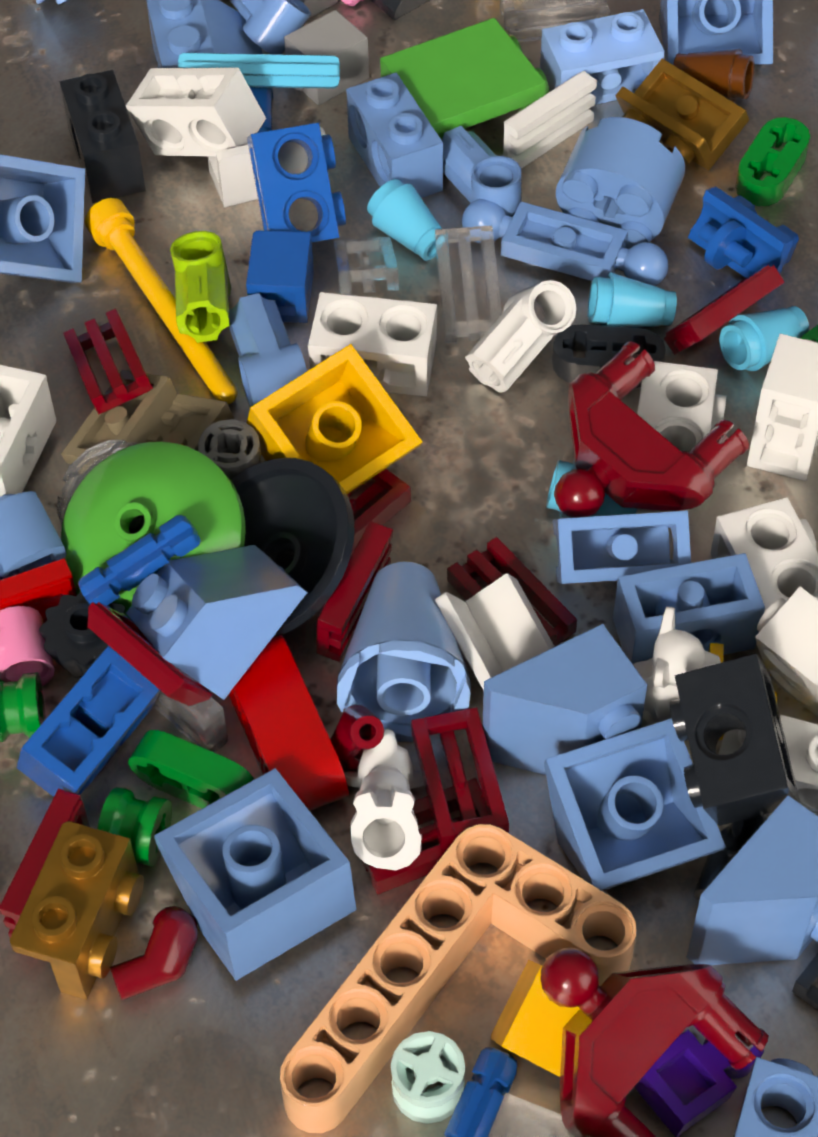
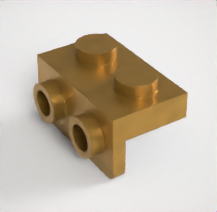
M663 58L634 93L625 87H621L615 95L624 113L622 117L652 126L662 133L660 139L664 142L662 145L671 153L676 146L683 156L685 165L694 161L708 171L749 121L745 109Z
M73 822L63 823L10 937L13 951L50 962L61 993L87 1000L96 978L104 979L113 965L118 945L117 937H115L116 931L123 915L131 916L135 912L144 886V877L138 872L130 839Z

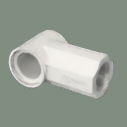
M549 280L540 282L512 295L504 306L503 314L465 356L470 366L469 371L482 384L494 388L499 393L507 391L552 337L571 326L576 314V303L569 288L561 282ZM535 301L543 309L544 323L535 314Z

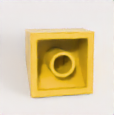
M352 344L250 407L246 422L259 435L260 451L265 461L278 458H297L310 461L332 475L343 487L346 494L421 446L423 442Z

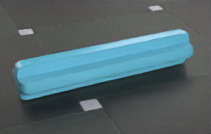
M182 53L178 59V68H239L249 87L334 89L338 87L340 81V62L338 57L334 55Z

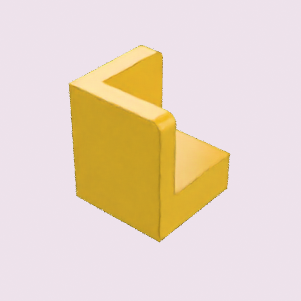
M528 960L490 1038L501 1047L560 1077L563 1027L580 1008L560 1007L550 1001L541 985L542 965Z

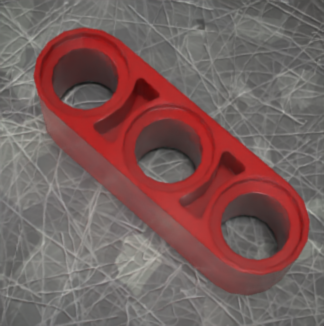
M282 635L273 637L228 695L262 774L264 775L276 768L308 810L311 811L348 797V785L337 753L287 643Z

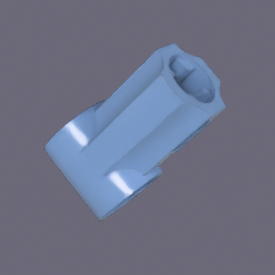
M230 0L246 20V23L243 25L246 35L270 54H283L285 51L284 36L303 27L311 17V11L301 0Z
M462 126L445 132L442 138L443 173L470 203L478 199L488 200L501 206L507 216L513 217L520 202H522V171L519 164L512 158L496 156L473 131L468 132Z
M259 293L239 298L238 303L229 310V329L239 355L238 362L244 391L249 406L252 407L307 372L299 345L297 343L291 344L275 300H267Z

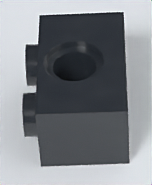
M108 70L59 81L68 129L80 167L85 168V182L92 203H97L107 198H118L146 191L139 144L114 71Z
M757 653L674 675L679 699L670 701V713L679 740L681 742L689 740L694 764L684 767V777L693 806L695 808L703 806L708 815L718 826L773 813L787 796L800 803L771 676ZM735 729L746 731L745 741L736 752L728 755L716 754L717 742L723 734Z

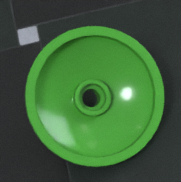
M146 442L129 446L115 452L97 464L75 490L67 506L61 530V541L66 551L65 560L72 574L77 595L81 592L78 585L80 578L97 567L107 568V561L149 533L156 536L161 532L159 527L177 515H183L189 519L201 541L198 547L181 558L244 547L246 530L243 506L229 477L204 454L188 446L171 442ZM139 515H144L145 522L143 528L135 534H130L129 526L131 521ZM174 555L170 559L176 560L181 558L180 556L177 557V555ZM138 586L130 591L122 589L119 591L120 598L112 603L124 605L127 612L132 606V598Z

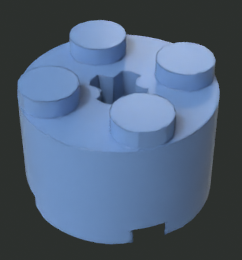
M624 117L600 119L597 127L588 130V126H586L581 131L557 184V203L565 214L628 230L627 249L639 243H650L651 240L660 234L684 178L685 162L683 156L676 146L672 153L659 142L662 133L652 126Z

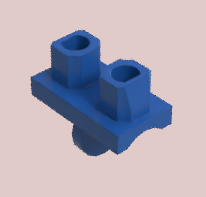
M716 186L705 191L701 214L688 235L690 240L706 250L704 255L706 263L716 270L728 265L745 278L767 265L770 267L774 265L780 274L783 266L791 260L799 241L798 234L785 225L775 227L760 217L755 210V205L739 195L732 198Z

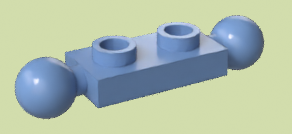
M478 199L466 207L462 216L463 230L472 241L488 244L501 237V256L593 281L594 277L607 278L610 272L615 273L616 270L624 272L627 278L657 286L665 279L668 273L669 262L662 248L656 244L644 242L627 249L628 230L525 202H520L514 216L511 217L507 216L504 209L498 204Z

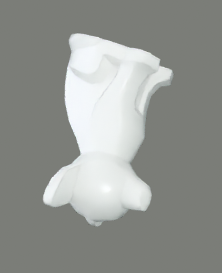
M666 606L658 637L654 645L653 658L633 664L647 683L641 728L672 718L670 701L679 699L674 675L721 663L719 656L704 650L698 638L687 631L675 629L674 607Z
M384 729V737L376 747L363 751L358 771L344 772L347 785L360 788L353 800L357 811L350 822V835L354 853L364 863L376 868L398 870L410 866L421 853L422 834L419 833L417 818L412 809L415 798L410 789L424 786L421 770L414 771L413 762L408 750L397 745L393 730Z

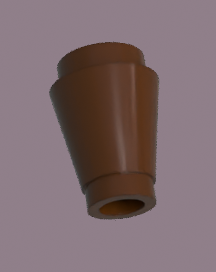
M741 49L688 54L678 53L674 59L673 65L732 102H735L736 98L747 99L751 93L755 61L753 56L743 55Z

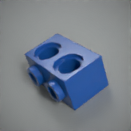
M319 123L250 134L247 137L263 230L305 232L296 229L291 224L289 209L296 199H307L315 205L318 212L316 225L307 231L311 233L312 242L340 238L338 226L346 225V215L341 192H331L328 169L336 168L335 152L330 134L321 135ZM295 142L305 149L308 163L302 173L291 174L281 167L278 153L284 143Z
M108 646L23 745L16 768L53 797L58 788L82 795L153 709L160 690Z

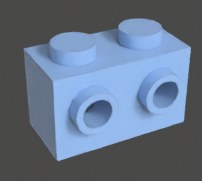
M644 9L542 29L540 69L547 78L549 91L557 88L578 73L585 71L597 80L596 89L590 92L596 97L595 105L616 101L615 95L621 87H625L634 93L662 58L664 59L665 51Z

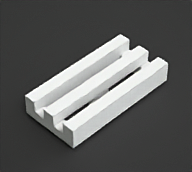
M582 71L504 121L503 156L515 160L522 169L593 122L594 112L589 108L595 105L596 97L590 92L596 89L597 80L585 71Z

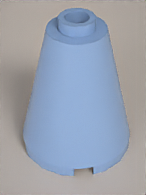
M396 562L385 566L376 574L337 678V705L341 712H343L344 708L346 709L352 705L366 707L382 722L384 729L393 730L397 742H413L411 720L469 709L471 691L469 674L458 642L435 601L441 595L434 574L428 568L413 562Z

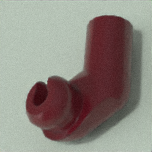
M352 705L346 708L330 738L339 760H343L349 769L358 770L363 751L374 748L381 742L384 737V727L382 722L366 707Z
M169 906L160 910L154 917L152 923L154 928L145 953L110 967L121 1001L176 981L184 975L198 940L197 923L186 910L177 906Z

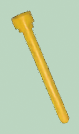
M117 198L103 199L94 204L87 212L84 224L99 246L116 251L215 399L225 401L227 404L233 403L237 398L238 390L206 342L197 343L193 337L179 332L176 322V299L134 239L135 220L127 207Z

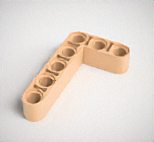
M483 824L467 828L454 840L287 1054L281 1066L280 1083L284 1108L288 1119L298 1129L308 1133H324L336 1128L346 1118L394 1054L396 1048L407 1037L491 924L545 959L559 949L567 947L581 949L589 954L597 965L599 986H601L612 973L628 971L631 966L636 939V921L631 911L616 899L503 829ZM477 863H489L497 867L498 870L486 875L475 873L469 867ZM535 899H546L553 902L557 908L549 912H538L531 909L527 903ZM439 914H448L456 917L459 922L449 928H438L431 925L428 920ZM593 936H605L612 939L618 946L611 950H598L591 947L586 940ZM398 967H408L419 974L414 980L407 983H396L389 980L385 975L390 970ZM355 1022H367L377 1029L371 1037L363 1040H353L342 1033L343 1029ZM313 1078H323L334 1085L327 1095L320 1098H307L297 1092L299 1086Z

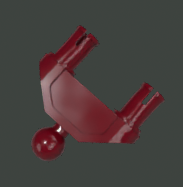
M632 341L627 342L596 373L587 372L579 374L569 384V419L575 466L577 469L563 474L555 485L554 497L556 504L561 512L570 518L590 517L596 514L604 503L605 493L623 508L681 511L698 507L713 493V488L715 487L714 479L739 455H743L749 449L747 437L738 428L728 438L726 434L733 428L734 423L723 419L717 422L714 428L690 451H680L621 401L641 381L655 371V364L649 353L643 350L634 359L633 355L639 350L640 345Z
M567 947L559 949L548 956L541 969V985L548 999L560 1007L580 1008L563 1027L560 1068V1110L565 1128L575 1137H656L625 1106V1096L686 1027L693 1025L729 1060V1064L735 1070L746 1067L756 1058L735 1035L746 1046L753 1045L761 1052L768 1042L769 1035L762 1028H758L724 994L726 985L722 982L723 977L709 964L673 965L615 972L599 986L598 968L591 956L581 949Z

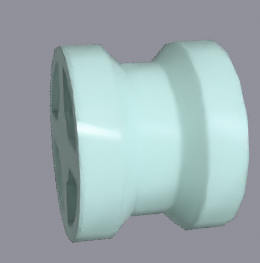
M432 1031L414 1033L402 1040L394 1051L391 1062L392 1093L394 1102L401 1113L413 1121L425 1124L442 1122L453 1115L465 1088V1062L463 1053L457 1044L444 1034ZM437 1081H440L442 1083V1086L438 1085L434 1088L427 1089V1091L425 1092L427 1085L434 1084Z

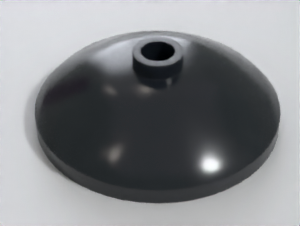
M278 458L261 462L231 479L240 497L245 516L244 547L250 545L258 547L307 592L273 637L283 635L297 628L310 619L328 601L347 569L354 544V516L345 490L332 475L320 466L297 458Z

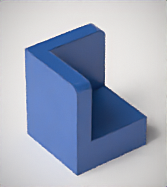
M255 231L252 236L246 281L247 296L259 293L267 300H275L283 322L308 323L314 273L311 233Z

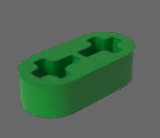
M781 117L768 121L761 128L740 161L735 186L738 196H742L759 207L773 205L783 198L806 160L810 133L809 129L802 122L792 118ZM783 143H785V146L782 149V151L775 150V148H779ZM764 172L771 173V176H766L763 181L760 180Z
M160 730L145 732L128 762L131 770L146 784L201 809L255 780L249 771L240 764Z

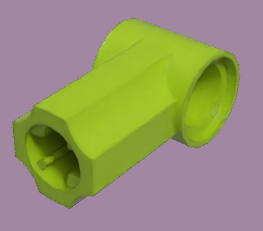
M193 231L178 237L172 243L170 252L175 269L176 322L178 330L181 334H187L193 337L197 343L218 340L220 332L230 326L228 297L231 294L232 287L220 237L209 231Z

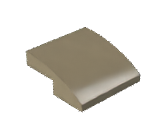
M123 369L120 371V376L125 386L135 381L131 371ZM146 373L153 387L151 391L99 415L94 407L61 455L66 463L82 471L94 458L140 443L171 442L199 451L198 441L202 432L210 425L221 420L234 419V416L225 401L178 394L170 377ZM111 385L105 392L104 396L113 392Z

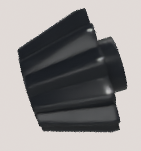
M82 592L77 596L63 595L57 606L46 609L47 621L39 628L40 634L45 639V651L75 678L82 677L109 646L88 628V607L90 604ZM118 603L107 605L125 615L124 605Z

